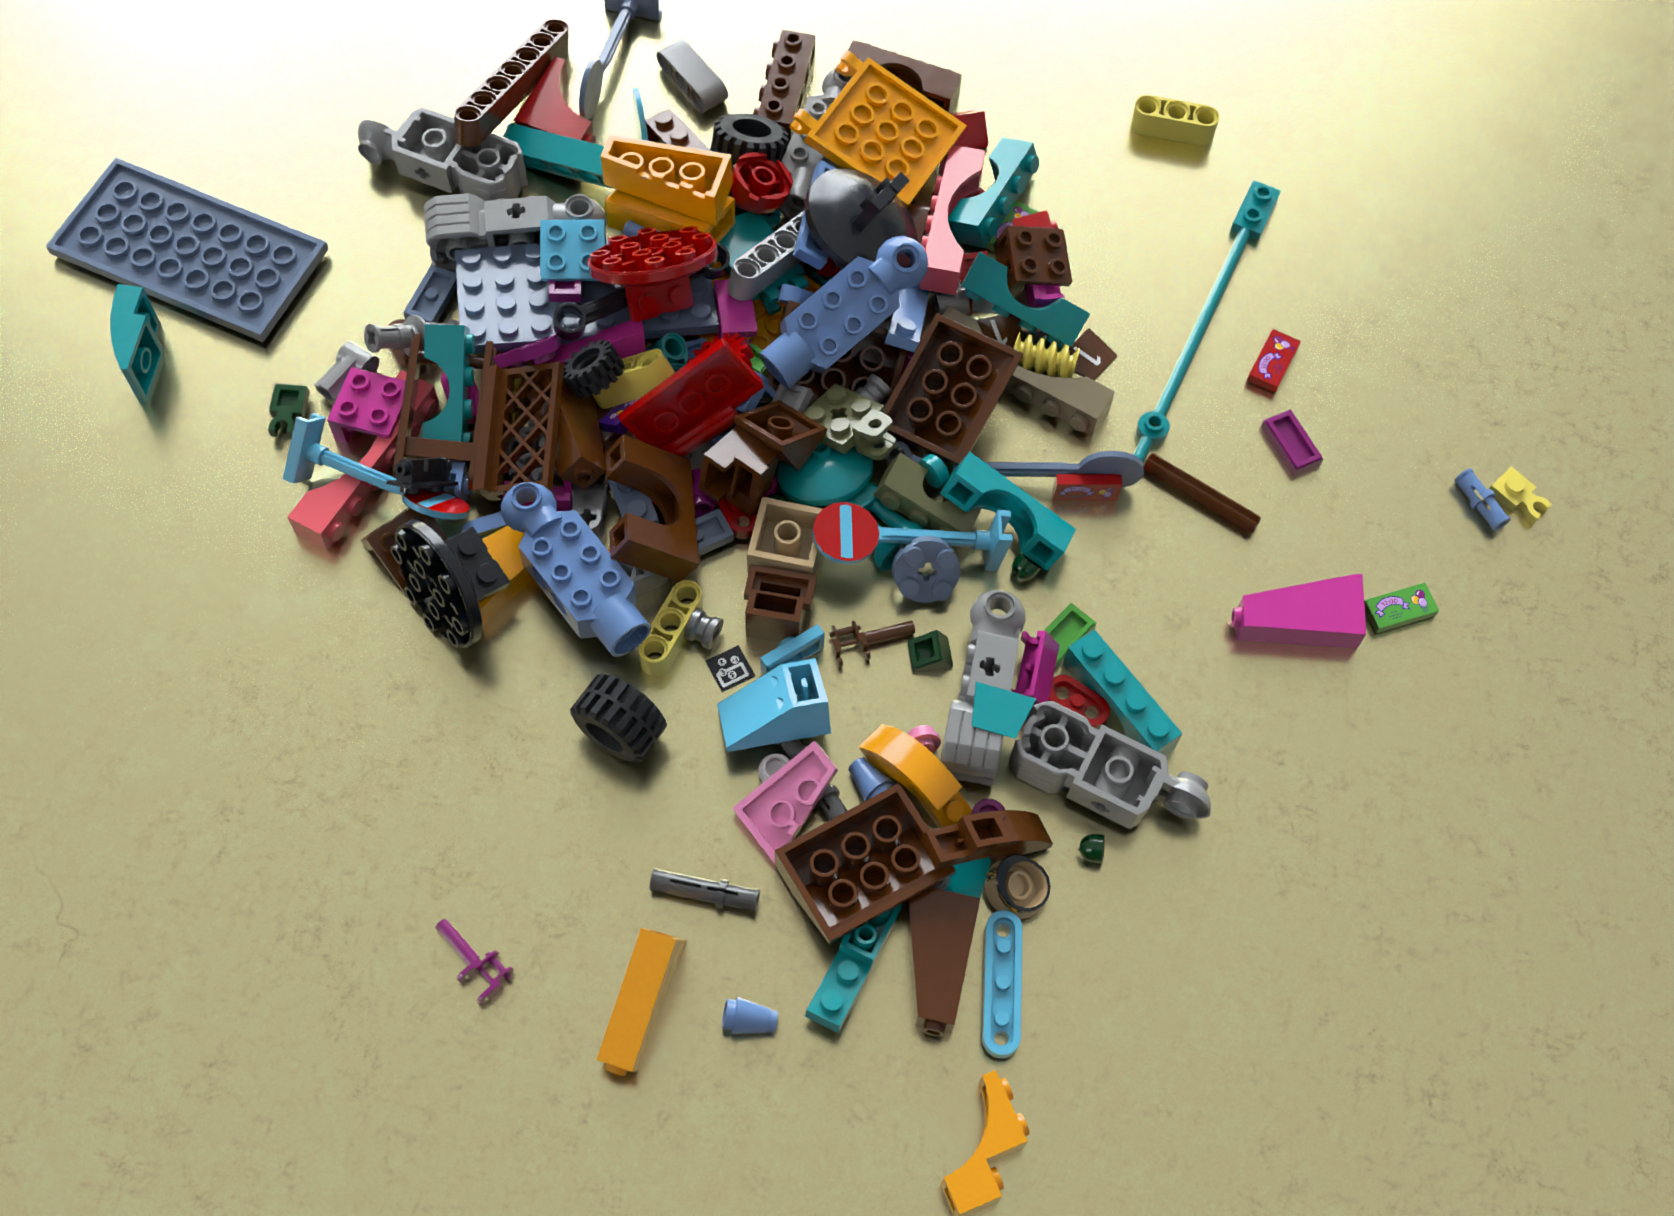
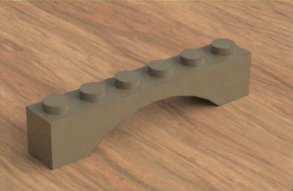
M950 306L943 313V316L983 334L976 319ZM1017 366L1005 388L1007 392L1015 395L1020 401L1029 402L1042 409L1047 415L1057 417L1069 423L1074 429L1084 431L1092 436L1110 410L1115 394L1114 390L1088 377H1051L1034 373L1020 366Z

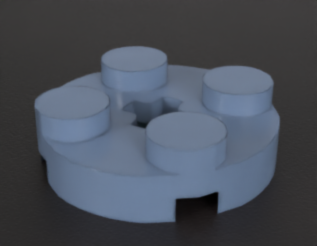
M920 536L911 540L912 543L904 549L901 547L896 553L892 564L893 577L901 595L921 603L948 599L958 583L961 572L960 562L948 543L935 536ZM925 563H931V567L934 569L933 573H930L928 576H923L921 572H917L919 568L925 567Z

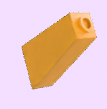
M617 189L607 197L604 205V210L607 213L608 227L623 231L625 224L629 220L645 228L654 227L659 231H672L683 227L696 226L699 232L710 233L711 237L716 240V243H719L735 224V198L729 196L717 226Z
M509 526L482 539L488 548L489 554L498 562L510 580L507 588L479 602L482 625L487 623L533 579L522 564L518 547L525 533L513 530Z
M640 929L596 1059L606 1063L605 1070L626 1076L627 1071L634 1072L639 1069L685 948L686 940L653 929Z

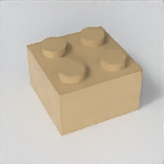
M762 497L747 552V573H749L750 564L815 575L821 552L814 544L812 530L814 520L822 509Z

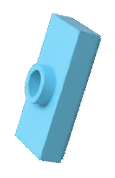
M817 624L795 638L794 636L787 637L778 644L776 649L760 657L762 675H765L781 664L803 661L824 648L825 635L821 627Z

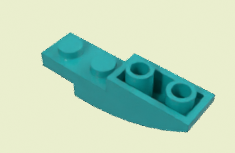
M904 903L844 936L838 953L806 1010L805 1017L839 1033L846 1017L861 994Z

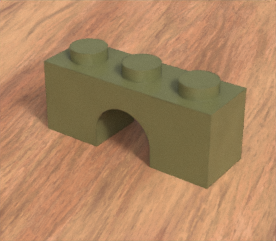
M899 453L888 465L873 496L878 498L885 507L899 511L907 516L910 521L918 523L928 530L970 532L981 509H974L966 513L946 497L942 502L930 499L923 489V479L928 469Z

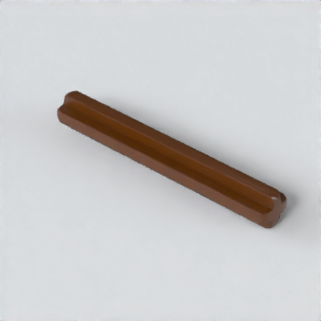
M1152 453L1145 461L1144 469L1248 532H1253L1260 523L1261 517L1157 454Z

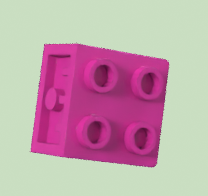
M351 367L327 419L335 441L348 443L351 434L356 431L387 439L391 438L401 415L406 381Z

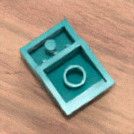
M117 284L110 316L111 342L119 367L140 404L146 405L164 355V350L157 338L161 323L143 287Z

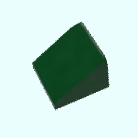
M939 630L908 640L914 672L953 667L948 637Z

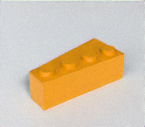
M609 135L600 156L604 185L717 226L733 184L730 154Z

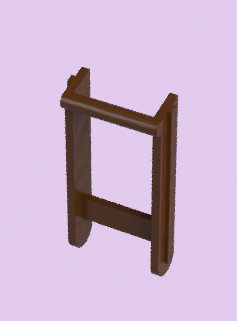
M414 333V338L411 340L393 464L394 478H397L395 466L402 459L445 457L450 462L470 463L468 490L473 491L485 367L494 366L495 361L493 357L497 355V348H493V341L486 340L484 357L470 355L469 367L482 369L473 443L417 438L410 436L421 364H438L424 357L421 334Z

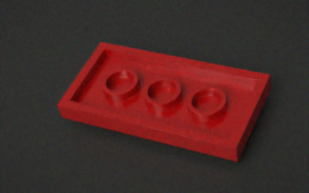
M722 338L619 413V419L640 441L661 449L725 406L731 405L736 408L764 388L762 379Z

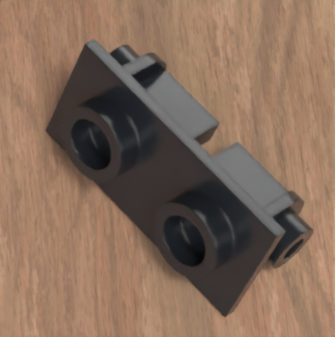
M445 457L400 460L395 466L396 480H388L386 484L400 487V492L420 494L421 488H424L426 491L443 492L444 486L458 485L459 482L449 480V473L452 469L451 462Z

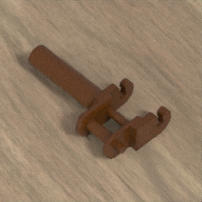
M853 620L849 627L836 629L834 625L831 626L832 632L829 633V636L834 638L832 640V650L838 667L843 666V660L840 658L841 647L857 644L858 647L862 648L865 659L869 660L871 655L870 651H868V645L915 634V626L911 620L859 633L861 627L860 625L857 626L855 620ZM854 634L855 639L845 642L840 641L839 636Z

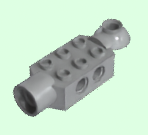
M836 67L829 71L822 82L823 94L808 97L803 110L807 111L818 121L853 76L846 77L836 71ZM795 132L781 161L789 170L793 185L788 198L779 210L790 220L804 211L805 197L810 188L816 165L822 160L836 169L841 168L804 142L806 134L799 135Z

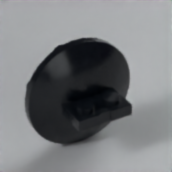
M847 168L832 169L821 174L808 189L804 202L805 217L813 235L815 246L823 250L837 264V267L842 270L858 256L875 262L878 249L885 241L892 237L907 236L918 241L913 219L897 196L910 180L900 172L892 181L886 177L881 182L866 173ZM897 254L898 264L903 268H907L911 264L909 257L904 254Z
M410 520L400 525L395 532V544L390 549L394 559L400 565L408 585L404 588L407 598L413 605L418 604L423 612L426 605L428 606L430 611L423 614V620L427 628L431 632H435L445 626L447 631L440 633L455 648H466L478 642L482 635V618L479 602L507 588L510 580L498 562L489 554L487 546L474 527L445 541L433 529L419 520Z

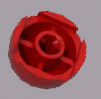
M750 152L741 155L732 169L733 184L730 191L732 197L735 198V202L745 211L756 215H766L778 210L790 194L793 180L789 170L779 160L773 163L766 159L767 154Z

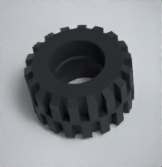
M747 113L727 114L726 116L719 117L714 123L710 150L712 152L730 154L732 169L741 155L750 152L767 154L766 159L776 163L777 160L781 162L786 153L789 135L784 127L768 118Z
M597 674L570 709V714L575 723L589 739L610 754L630 762H642L667 727L664 716L646 695L629 683L606 674Z

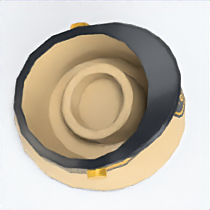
M1010 855L1003 860L995 862L987 872L984 883L985 893L990 904L997 911L1006 910L1014 913L1019 919L1030 918L1039 913L1049 898L1051 889L1049 876L1044 868L1037 863V860L1029 859L1023 855Z

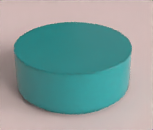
M929 454L919 461V465L928 469L924 478L930 485L939 488L948 481V469L939 457Z

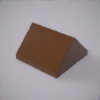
M780 400L734 416V423L779 453L778 459L797 471L801 469L827 432L826 427Z

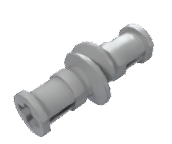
M418 315L407 317L403 324L378 326L376 323L367 324L364 330V342L371 353H377L381 349L392 348L394 350L403 349L404 353L409 356L414 333L421 334L422 350L424 351L425 324L436 323L425 322ZM457 320L437 323L438 325H460Z

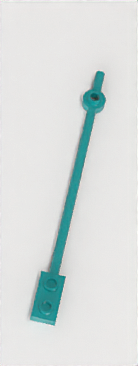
M1255 180L1252 181L1230 229L1238 233L1157 406L1154 411L1144 413L1138 420L1136 434L1140 441L1133 455L1137 456L1143 463L1151 446L1161 444L1167 438L1170 423L1165 416L1249 238L1259 241L1281 190ZM1150 423L1156 424L1158 427H1153Z

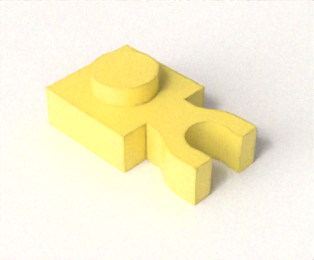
M1512 466L1489 488L1495 493L1494 498L1511 512L1518 507L1523 512L1525 519L1532 525L1541 516L1534 508L1539 509L1544 514L1552 505L1547 499L1534 495L1533 492L1537 487Z

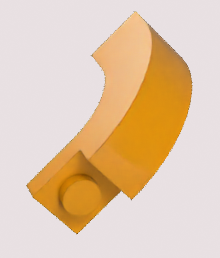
M882 724L859 746L861 752L872 765L886 776L897 780L918 799L938 828L957 824L962 816L972 813V809L959 792L962 786L953 774L932 752L907 733L895 727Z

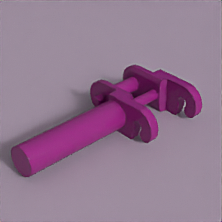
M446 918L437 923L435 929L468 965L459 973L457 980L462 983L466 980V975L472 976L477 972L481 973L489 982L490 987L476 1000L479 1005H483L487 997L491 999L503 989L501 983L511 979L510 975L514 969L512 967L506 969L497 959L499 955L497 950L491 953L487 952L485 954L486 957L481 961L480 956ZM490 964L500 973L494 979L485 970Z

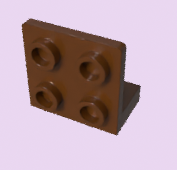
M1007 225L993 244L996 261L1008 267L1007 285L1013 297L1018 294L1025 284L1068 287L1073 282L1063 229Z
M409 507L360 540L368 551L373 550L403 592H405L404 588L408 585L400 565L394 559L390 549L395 544L397 528L410 520H419L433 529L445 541L448 540V537L433 517L419 513Z

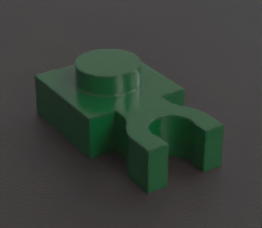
M275 383L269 407V413L273 417L268 428L271 437H277L279 429L287 427V435L292 439L296 417L304 418L310 395L307 386Z

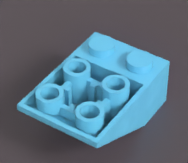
M816 658L781 664L717 704L727 752L831 734L828 700Z

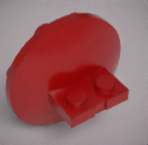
M696 226L659 232L654 227H647L638 230V235L635 236L617 235L608 239L609 244L590 254L588 268L591 277L601 282L625 286L630 318L636 323L657 317L661 313L674 312L694 306L689 276L712 263L718 255L716 240L711 237V234L699 232Z

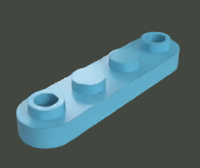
M1006 910L997 911L989 917L985 926L982 1043L985 1050L991 1056L1002 1059L1013 1055L1021 1041L1022 923L1017 915ZM1004 927L1009 931V935L1001 937L997 934L996 929ZM998 1034L1005 1036L1007 1044L1003 1046L996 1044L994 1036Z

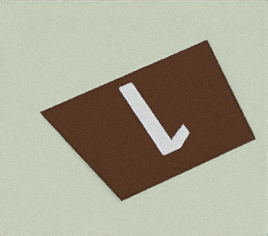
M1011 313L1008 318L997 315L977 320L985 336L1014 349L1019 332L1021 342H1024L1022 328L1019 325L1020 318Z
M1090 328L1074 342L1072 347H1069V355L1071 356L1077 348L1081 349L1075 372L1092 380H1095L1118 356Z

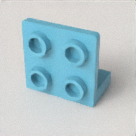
M540 220L541 280L544 282L549 280L598 281L591 277L589 273L588 259L592 252L607 245L605 220Z

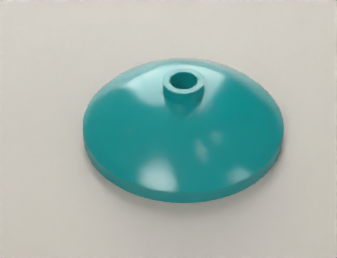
M819 443L799 471L780 460L776 470V477L780 490L789 499L804 505L826 506L843 502L863 490L872 478L874 463L873 459L858 453L855 445L846 454H843Z

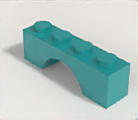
M1005 137L1000 139L989 156L996 182L982 194L960 199L948 217L950 230L957 243L985 248L991 238L996 235L998 227L1006 215L1011 212L1017 198L1024 192L1027 183L1039 168L1040 161L1034 142Z
M979 251L961 284L962 287L966 288L964 295L979 303L982 298L993 303L991 310L1008 318L1010 313L1021 319L1019 322L1020 326L1033 333L1036 332L1037 328L1048 334L1046 340L1051 343L1053 341L1057 342V346L1060 348L1064 344L1072 347L1090 313L1062 297L1048 306L1039 308L1028 307L1019 303L1011 295L1007 285L1008 267Z
M425 324L424 357L442 368L448 378L450 392L448 402L443 411L435 418L422 423V438L473 443L472 432H468V419L473 418L474 406L473 400L468 399L469 386L474 385V368L469 367L470 354L475 352V336L470 334V329L465 325Z
M970 451L953 470L940 492L941 495L966 513L974 509H986L994 513L997 510L1011 511V518L1008 523L1013 527L1018 536L1020 552L1046 571L1065 553L1076 531L1073 526Z
M1095 629L1068 647L1063 665L1077 681L1097 692L1108 702L1117 714L1127 737L1165 756L1176 748L1183 733Z

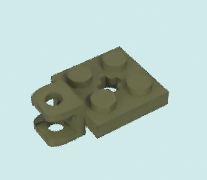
M836 383L802 413L827 428L826 435L820 443L840 453L846 454L855 445L858 453L871 459L882 460L897 446L896 439L887 433L893 427V422L886 415L885 406ZM876 444H884L882 448H874Z

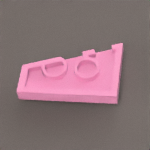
M813 741L732 808L774 864L775 850L795 839L838 771V768L816 741Z

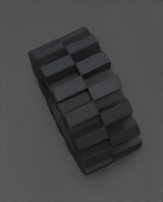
M601 339L597 343L592 341L588 347L585 345L580 347L581 351L572 353V359H567L564 362L566 365H564L563 379L576 397L578 396L583 399L585 396L587 399L591 398L593 393L599 395L603 388L605 390L610 388L609 384L611 382L616 383L618 380L617 376L623 374L624 362L608 340L604 341Z

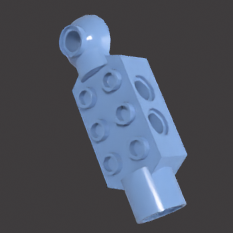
M895 236L888 239L878 249L875 262L858 256L785 317L780 323L782 335L759 353L761 361L772 376L785 388L789 389L810 370L822 374L900 307L898 289L912 288L919 284L926 276L929 264L928 256L923 246L915 239L907 236ZM897 254H904L909 257L911 262L910 268H903L898 264Z
M523 482L513 486L505 494L501 502V515L509 527L525 533L518 547L522 564L580 639L598 637L614 657L625 655L638 647L649 635L651 625L635 606L637 598L634 582L618 562L610 558V552L576 510L557 512V502L552 492L541 484ZM525 502H534L532 505L522 506Z

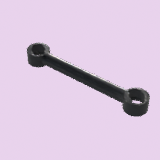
M717 243L718 255L722 258V267L710 268L706 266L690 275V281L701 276L711 280L723 277L727 272L730 261V254L727 248ZM625 288L582 306L571 302L559 305L553 316L555 333L565 340L578 339L583 335L586 325L628 308ZM571 313L580 318L578 321L579 327L570 330L560 326V321L565 317L564 314Z

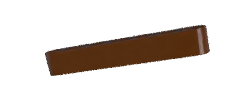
M549 19L543 22L455 109L454 129L457 144L464 147H475L481 144L533 91L554 57L564 59L568 55L569 24L561 19Z

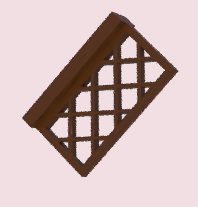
M561 362L504 370L497 365L485 367L473 491L490 501L502 500L503 494H506L513 486L523 483V481L541 484L548 490L553 489L564 365ZM552 373V381L542 390L537 383L546 374ZM524 377L527 382L514 394V379ZM534 388L540 395L527 408L521 401ZM547 401L549 412L539 421L534 414ZM519 406L524 412L511 425V412ZM531 418L536 426L524 439L519 430ZM544 432L546 443L536 452L531 445ZM515 436L521 443L508 456V443ZM528 450L533 455V458L521 470L515 462ZM541 464L543 466L542 480L531 481L528 476ZM512 467L518 474L509 484L504 485L505 473Z

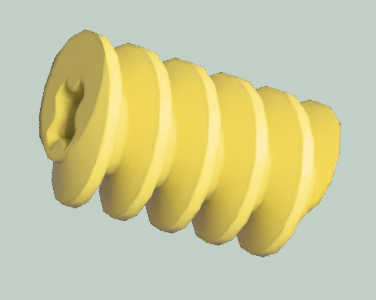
M1020 332L1014 345L1015 350L1023 353L1018 366L1023 365V368L1029 371L1035 368V373L1042 375L1046 371L1047 376L1056 377L1059 375V378L1073 377L1081 350L1077 348L1071 356L1069 355V345H1065L1060 352H1057V342L1055 341L1046 349L1044 338H1041L1036 345H1033L1032 335L1030 334L1024 342H1021Z

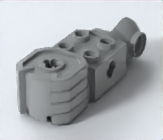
M425 107L412 111L397 131L381 122L370 119L362 120L358 125L359 145L357 149L364 159L374 164H380L382 160H393L396 162L399 174L446 192L453 193L455 188L459 187L461 194L468 193L484 201L517 198L521 187L528 186L522 150L516 141L491 133L478 146H461L455 141L454 118Z
M466 193L435 196L424 204L425 243L430 248L431 265L452 272H456L455 250L540 243V220L604 219L605 226L607 221L604 209L595 200L583 194L573 195L565 203H555L548 196H528L525 198L484 201L477 196Z
M991 590L981 594L973 602L970 609V621L973 627L964 664L962 684L958 700L953 699L951 701L940 759L957 780H966L967 782L980 783L987 786H992L994 783L1004 735L972 726L975 683L977 681L1011 691L1019 645V634L1026 622L1025 609L1021 601L1012 593L1004 590ZM1000 609L1006 614L1002 616L996 615L992 610Z
M1054 701L1042 702L1033 706L1020 740H1015L1009 757L1010 767L1018 779L1048 794L1059 793L1069 789L1066 798L1128 829L1142 822L1144 815L1155 799L1163 802L1170 812L1185 819H1203L1209 817L1211 813V801L1206 792L1208 783L1203 778L1186 771L1180 772L1177 777L1169 774L1165 755L1104 725H1101L1098 730L1090 725L1086 717Z

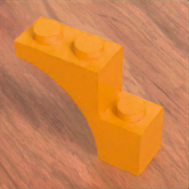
M996 1070L982 1075L979 1082L985 1105V1126L981 1142L970 1159L959 1169L945 1176L941 1182L954 1216H968L998 1203L1002 1197L1000 1191L1004 1189L1003 1181L996 1167L990 1169L988 1164L1024 1149L1028 1142L1026 1136L1030 1135L1028 1125L1021 1113L1016 1115L1010 1102L1014 1099L1011 1087L1006 1078H999Z

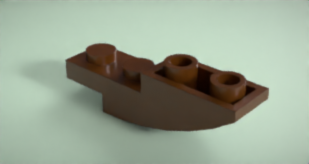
M1021 810L989 811L962 816L957 824L925 831L921 837L936 870L989 857L991 862L1003 860L1010 855H1023L1048 849L1053 845L1039 815Z

